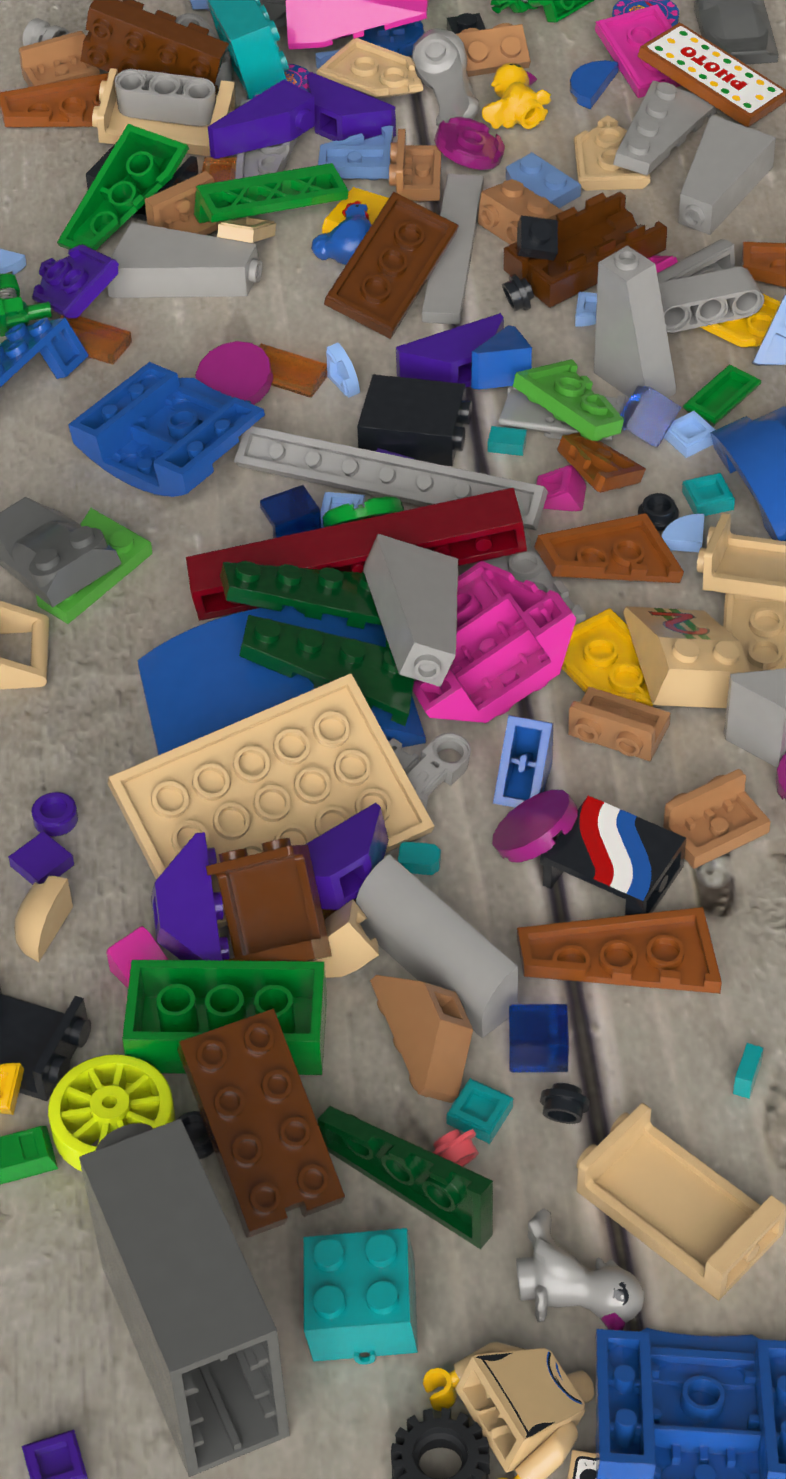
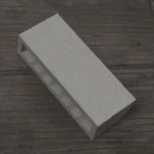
M390 854L382 859L366 877L356 898V904L367 918L360 923L364 932L371 939L376 938L378 945L418 981L456 992L473 1031L481 1038L485 1037L517 1012L518 966Z

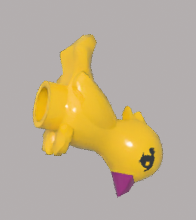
M506 63L497 69L491 84L494 87L495 93L501 99L485 105L482 109V117L494 129H498L502 125L507 129L513 128L515 124H520L525 129H531L545 120L548 110L542 105L550 103L551 94L545 90H540L536 93L530 86L536 82L537 78L519 64Z

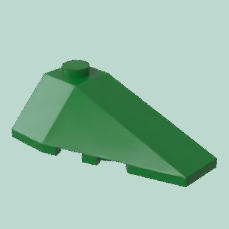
M127 124L59 237L57 244L68 250L83 244L96 251L145 204L144 199L156 194L172 179L189 150L188 145Z

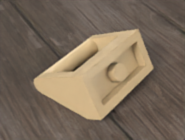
M0 601V634L32 632L30 666L0 657V690L43 687L47 683L49 617Z

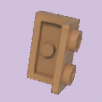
M502 23L485 30L468 28L456 34L462 40L467 54L466 70L468 77L496 73L497 69L506 63L519 64L522 68H529L531 60L522 24Z
M77 31L19 48L22 75L29 87L100 74L99 68L80 61L83 41L86 37L83 31Z
M398 129V141L391 142L389 186H396V193L411 201H440L442 152L436 145H406V130Z
M204 171L144 199L147 225L208 235L218 230V224L224 221L198 223L194 215L196 186L214 183V178Z
M511 179L481 191L477 222L480 226L511 245L517 242V222L521 215L556 220V215L563 211L551 204L548 199L540 197L524 187L521 182Z
M588 687L581 702L573 701L569 708L568 735L577 737L587 743H595L620 751L624 755L635 756L651 762L670 725L671 713Z
M741 769L726 775L716 776L707 784L693 791L676 795L665 805L663 828L686 837L684 859L693 869L743 846L770 831L771 821L744 791L746 775Z

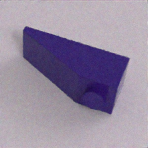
M283 79L208 126L210 156L214 159H219L294 140L316 126L314 95Z

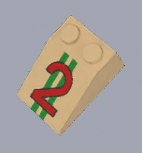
M626 606L623 611L653 705L727 708L730 674L751 672L741 643L737 638L703 610Z

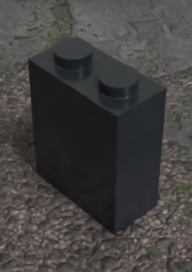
M373 374L357 425L358 448L376 451L377 448L414 458V460L453 466L456 451H463L465 427H463V424H470L472 414V401L466 400V384Z

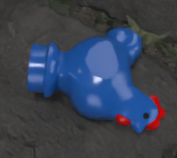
M359 201L348 203L342 211L346 219L331 232L320 234L313 239L311 249L318 259L327 260L331 258L344 265L348 263L372 226L369 221V214L367 213V205L361 204Z

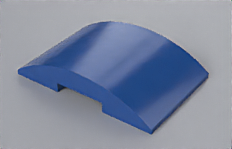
M285 605L281 612L257 608L215 619L187 630L162 643L137 660L158 756L316 689L313 688L314 684L304 676L297 674L290 678L239 656L248 615L272 619L286 624L386 647V635L383 626L367 622L364 629L346 626L348 618L323 614L321 620L304 617V614L297 611L294 607ZM413 696L405 726L391 721V713L373 706L372 712L388 742L394 738L402 743V748L426 743V737Z

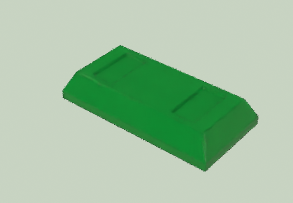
M729 364L683 405V408L688 413L695 411L714 427L761 384V380Z
M39 1126L0 1137V1185L58 1169L47 1126Z

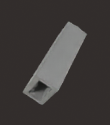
M712 115L709 118L680 193L678 223L711 235L773 168L776 137Z
M131 222L110 257L115 259L119 266L118 275L107 286L108 296L113 298L248 296L254 282L258 283L261 279L263 263L261 260H258L257 244Z
M625 246L598 262L594 373L649 411L676 394V383L656 265L629 246Z
M378 534L366 559L363 571L398 673L402 676L441 687L456 656L458 559Z

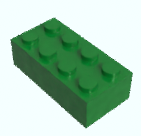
M132 960L122 1037L125 1055L142 1059L153 1065L161 1073L186 1074L177 1051L179 1041L274 1009L298 1074L323 1075L327 1006L325 962Z

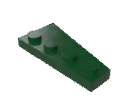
M241 561L239 563L223 562L220 578L227 601L280 612L285 608V605L291 606L304 614V617L318 620L322 619L323 614L348 618L346 626L361 629L365 628L366 622L382 625L364 572L339 571L334 568H298L289 564L281 566L257 565L249 561Z
M248 615L239 654L240 657L290 678L297 674L304 676L314 684L313 688H318L348 674H352L371 710L375 706L391 713V721L403 726L406 725L410 711L414 679L399 675L390 648L286 624L272 619Z
M329 1106L317 1119L319 1129L330 1154L477 1248L482 1249L492 1237L493 1180L334 1107Z

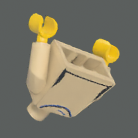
M491 1342L454 1363L455 1370L449 1373L442 1368H434L426 1372L423 1386L427 1393L434 1391L438 1387H444V1389L434 1393L429 1398L432 1408L442 1411V1408L452 1407L456 1402L458 1393L473 1420L482 1428L483 1436L487 1437L488 1444L506 1473L513 1470L516 1471L517 1475L513 1479H547L561 1466L577 1441V1425L586 1411L585 1403L590 1402L594 1396L593 1382L586 1372L581 1370L566 1374L553 1353L545 1348L524 1349L500 1342Z

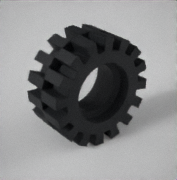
M432 1408L423 1410V1421L419 1422L416 1416L413 1415L407 1419V1431L400 1427L395 1434L396 1443H392L391 1446L392 1479H436L427 1476L419 1466L423 1454L434 1448L451 1449L459 1455L462 1461L459 1471L454 1476L444 1479H489L490 1454L487 1437L482 1438V1428L477 1422L469 1427V1416L462 1412L459 1413L457 1420L451 1419L450 1408H442L441 1418H434Z

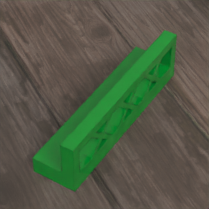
M333 163L197 185L194 215L198 223H213L348 199L349 190Z

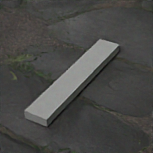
M447 175L440 216L458 224L459 227L453 240L428 278L422 309V322L460 324L477 227L481 191H483L484 176Z

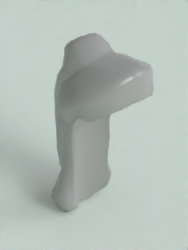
M439 28L430 29L413 44L411 58L415 64L417 76L421 79L423 85L433 89L437 98L439 114L436 118V125L439 127L442 121L448 123L449 119L454 117L473 120L479 112V100L474 96L468 81L466 70L467 54L464 44L459 36L452 31Z

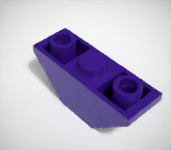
M313 72L307 74V90L314 95L316 126H314V131L316 134L332 141H341L362 133L365 140L382 135L381 127L393 126V138L396 136L395 106Z
M499 313L397 346V377L466 384V388L470 387L472 351L504 329V317Z
M377 803L372 804L305 844L309 847L322 909L339 910L352 899L355 900L366 877L384 859L389 839L382 810Z
M205 832L194 834L154 882L151 895L156 941L180 960L224 961L230 959L227 937H219L217 920H223L221 892H213L211 876H207L205 867L217 863L214 847L207 848Z

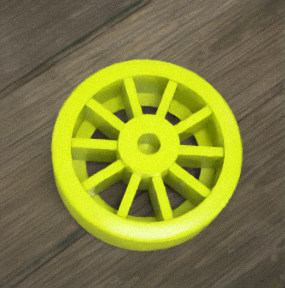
M128 1055L98 1056L73 1067L56 1084L48 1105V1118L56 1149L67 1163L81 1172L79 1156L95 1151L97 1146H92V1144L98 1139L100 1142L115 1129L134 1123L148 1124L154 1129L176 1120L171 1089L165 1077L150 1063Z

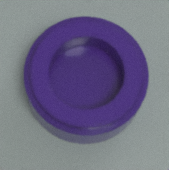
M47 793L39 797L32 806L31 812L36 830L40 833L44 831L51 837L67 834L78 822L76 803L71 796L65 793Z

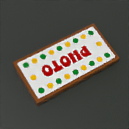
M680 22L640 46L637 57L743 126L750 127L786 102V90Z

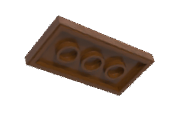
M393 191L328 292L324 305L391 339L456 235L459 225Z

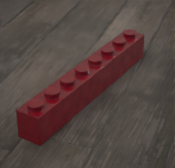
M514 487L186 557L190 591L198 619L201 621L261 608L226 600L220 578L223 562L239 563L241 561H249L257 565L269 566L289 564L298 568H334L339 571L362 573L364 572L366 559L378 534L457 558L458 566L526 552L527 545L523 520Z

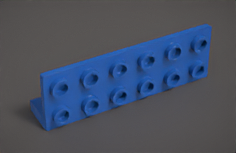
M46 317L27 326L25 323H19L5 333L7 339L0 344V387L38 352L41 353L56 379L67 377L89 356L65 317L50 321Z

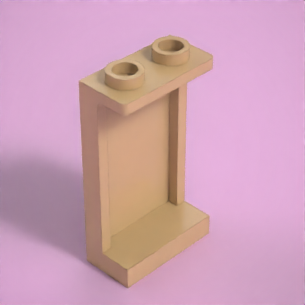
M110 68L107 81L102 80L100 84L99 100L101 103L100 106H94L92 126L98 128L99 143L115 144L127 124H131L187 144L189 147L187 154L210 156L208 126L236 109L235 82L221 80L210 125L192 126L130 118L122 115L118 110L115 89V77L118 74V69Z
M722 513L716 527L711 526L709 528L706 548L701 547L698 554L697 572L703 573V590L786 602V541L732 534L730 532L731 514Z
M641 1103L631 1114L625 1112L620 1115L612 1125L609 1135L598 1146L591 1144L583 1151L576 1164L578 1169L577 1192L719 1301L783 1235L786 1205L772 1195L762 1205L758 1204L654 1127L650 1122L651 1108Z

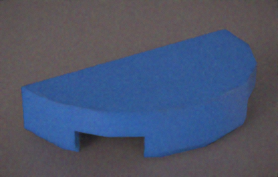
M607 60L594 61L580 66L573 72L570 79V92L577 98L579 105L588 109L593 107L618 73V62Z

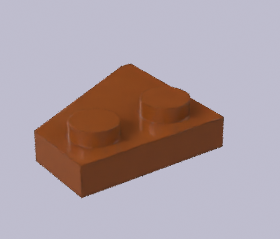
M580 432L563 435L557 451L600 493L641 483L646 468L601 441L583 438Z

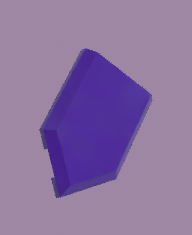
M83 244L68 251L70 256L58 261L50 258L42 262L39 269V274L42 276L41 283L34 287L32 299L37 303L49 301L51 310L65 318H78L118 275L119 264L115 259Z

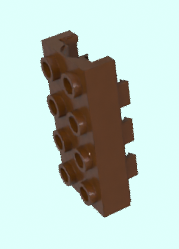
M93 0L88 10L86 30L89 32L83 41L81 62L107 72L110 71V68L118 69V73L127 69H137L205 78L213 82L215 94L218 95L219 89L215 85L229 43L209 36V29L190 22L188 27L176 23L177 17L158 9L155 14L143 10L144 4L135 0Z
M620 191L606 197L602 192L586 200L585 209L577 212L575 207H571L556 215V220H558V254L554 261L517 256V242L504 248V271L510 276L516 274L519 279L526 278L531 285L534 296L551 308L577 295L578 292H583L598 283V262L625 246H629L647 259L666 250L667 227L658 221L654 227L645 230V225H637L633 214L625 209L626 195Z
M274 1009L179 1041L178 1054L246 1238L284 1225L288 1219L286 1212L300 1207L303 1217L341 1204L345 1194Z

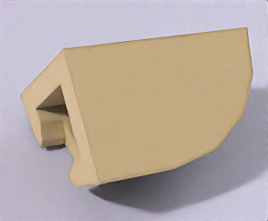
M48 876L42 884L35 882L23 899L17 912L14 926L16 943L26 956L37 962H40L73 908L67 878Z
M353 899L324 920L332 956L314 960L313 962H325L326 978L343 977L357 971L379 956L378 941L376 938L370 940L366 936L360 923L367 918Z

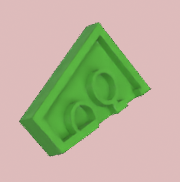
M573 359L516 372L513 383L514 388L525 394L529 401L547 409L557 420L566 422L579 431L583 438L599 441L605 437L621 433L624 418L605 396L594 394L591 390L593 382L587 376H579L576 373L578 365Z
M90 508L80 525L101 530L107 544L116 550L122 564L54 607H51L36 595L37 604L40 608L67 624L152 555L150 541Z

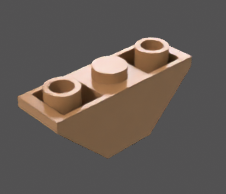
M375 975L370 982L378 999L377 1006L388 1022L394 1036V1046L401 1053L409 1071V1081L418 1094L424 1097L448 1103L454 1102L459 1095L473 1028L457 993L423 981Z

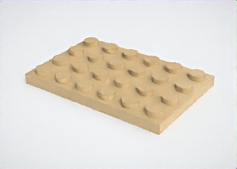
M348 674L109 776L107 783L156 880L195 833L205 832L207 848H215L217 863H220L219 854L247 848L249 856L263 852L262 843L290 838L291 845H305L374 803L381 807L389 839L385 853L400 847V843L412 842L431 833L435 827L352 674ZM211 876L213 892H221L217 876ZM224 905L223 920H217L218 929L228 925Z

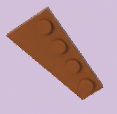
M109 73L0 92V110L5 127H93L94 106H100L101 103L99 100L100 84L102 80L107 81Z
M703 907L517 928V942L524 977L721 994L722 981Z

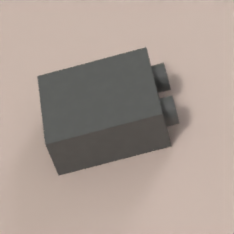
M178 1119L154 1129L150 1125L143 1123L129 1124L115 1129L99 1142L95 1151L79 1156L101 1264L188 1476L191 1477L290 1436L277 1328L182 1120Z

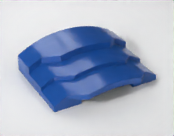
M149 362L69 423L68 426L73 443L102 469L121 481L145 492L174 497L188 494L214 472L213 463L239 443L238 437L264 417L265 413L263 408L251 404V401L223 394L195 378H178L176 372Z
M783 406L755 420L745 416L710 432L714 449L729 473L731 474L735 471L739 473L759 504L766 531L773 540L786 541V407Z
M645 1328L640 1332L596 1329V1479H786V1341L759 1339L752 1334L739 1336H697Z

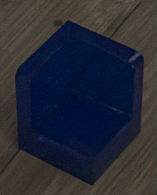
M637 386L621 413V416L624 418L621 431H628L647 444L658 447L680 411L681 406L649 386Z
M304 485L260 500V509L272 525L273 538L322 528L320 508Z
M567 1004L510 1005L509 1071L513 1073L568 1072L569 1033Z

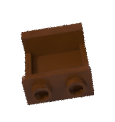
M290 838L262 843L263 852L248 856L247 848L219 854L220 863L205 866L207 876L216 875L218 878L235 957L224 961H314L332 956L308 845H291Z

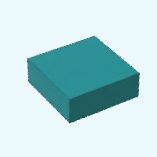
M721 473L683 481L682 493L693 514H705L704 516L734 510L735 498Z
M470 1078L446 1114V1124L463 1132L474 1129L476 1138L490 1144L513 1109V1097Z

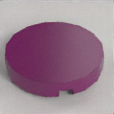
M454 117L450 118L448 123L442 121L439 124L434 139L437 148L445 157L471 169L487 170L495 168L500 164L505 150V145L499 135L496 134L494 138L488 133L490 128L481 122L469 118Z
M235 341L222 344L209 351L200 361L195 377L214 390L231 397L251 401V404L255 405L269 392L273 381V371L270 360L262 348L250 342Z
M552 789L539 793L523 801L506 815L498 824L493 834L492 845L503 859L505 857L510 862L520 863L534 859L550 850L556 844L553 837L560 831L564 835L568 834L578 816L577 806L564 790Z

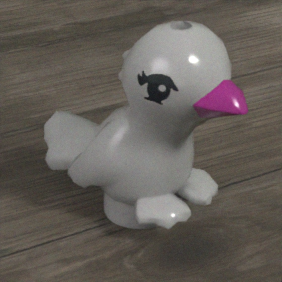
M545 1208L537 1212L528 1222V1237L533 1246V1257L516 1258L520 1301L535 1299L537 1322L545 1321L548 1306L557 1308L581 1306L598 1316L608 1330L623 1331L625 1324L635 1318L643 1306L644 1292L639 1280L630 1272L620 1268L613 1260L604 1263L602 1259L597 1258L596 1270L589 1271L575 1256L555 1243L551 1236V1212Z

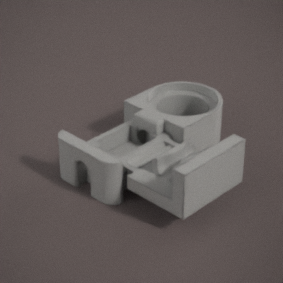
M444 733L437 736L421 751L420 762L418 754L414 753L411 756L402 750V743L394 738L389 741L425 809H427L428 796L443 781L450 786L465 773L469 765L471 747L469 742L459 734ZM443 749H454L461 754L462 758L456 762H447L439 757L438 752Z

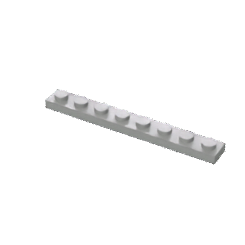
M251 426L242 434L234 460L242 468L378 497H397L402 502L420 506L433 505L514 487L523 526L533 530L538 528L548 494L547 489L540 485Z

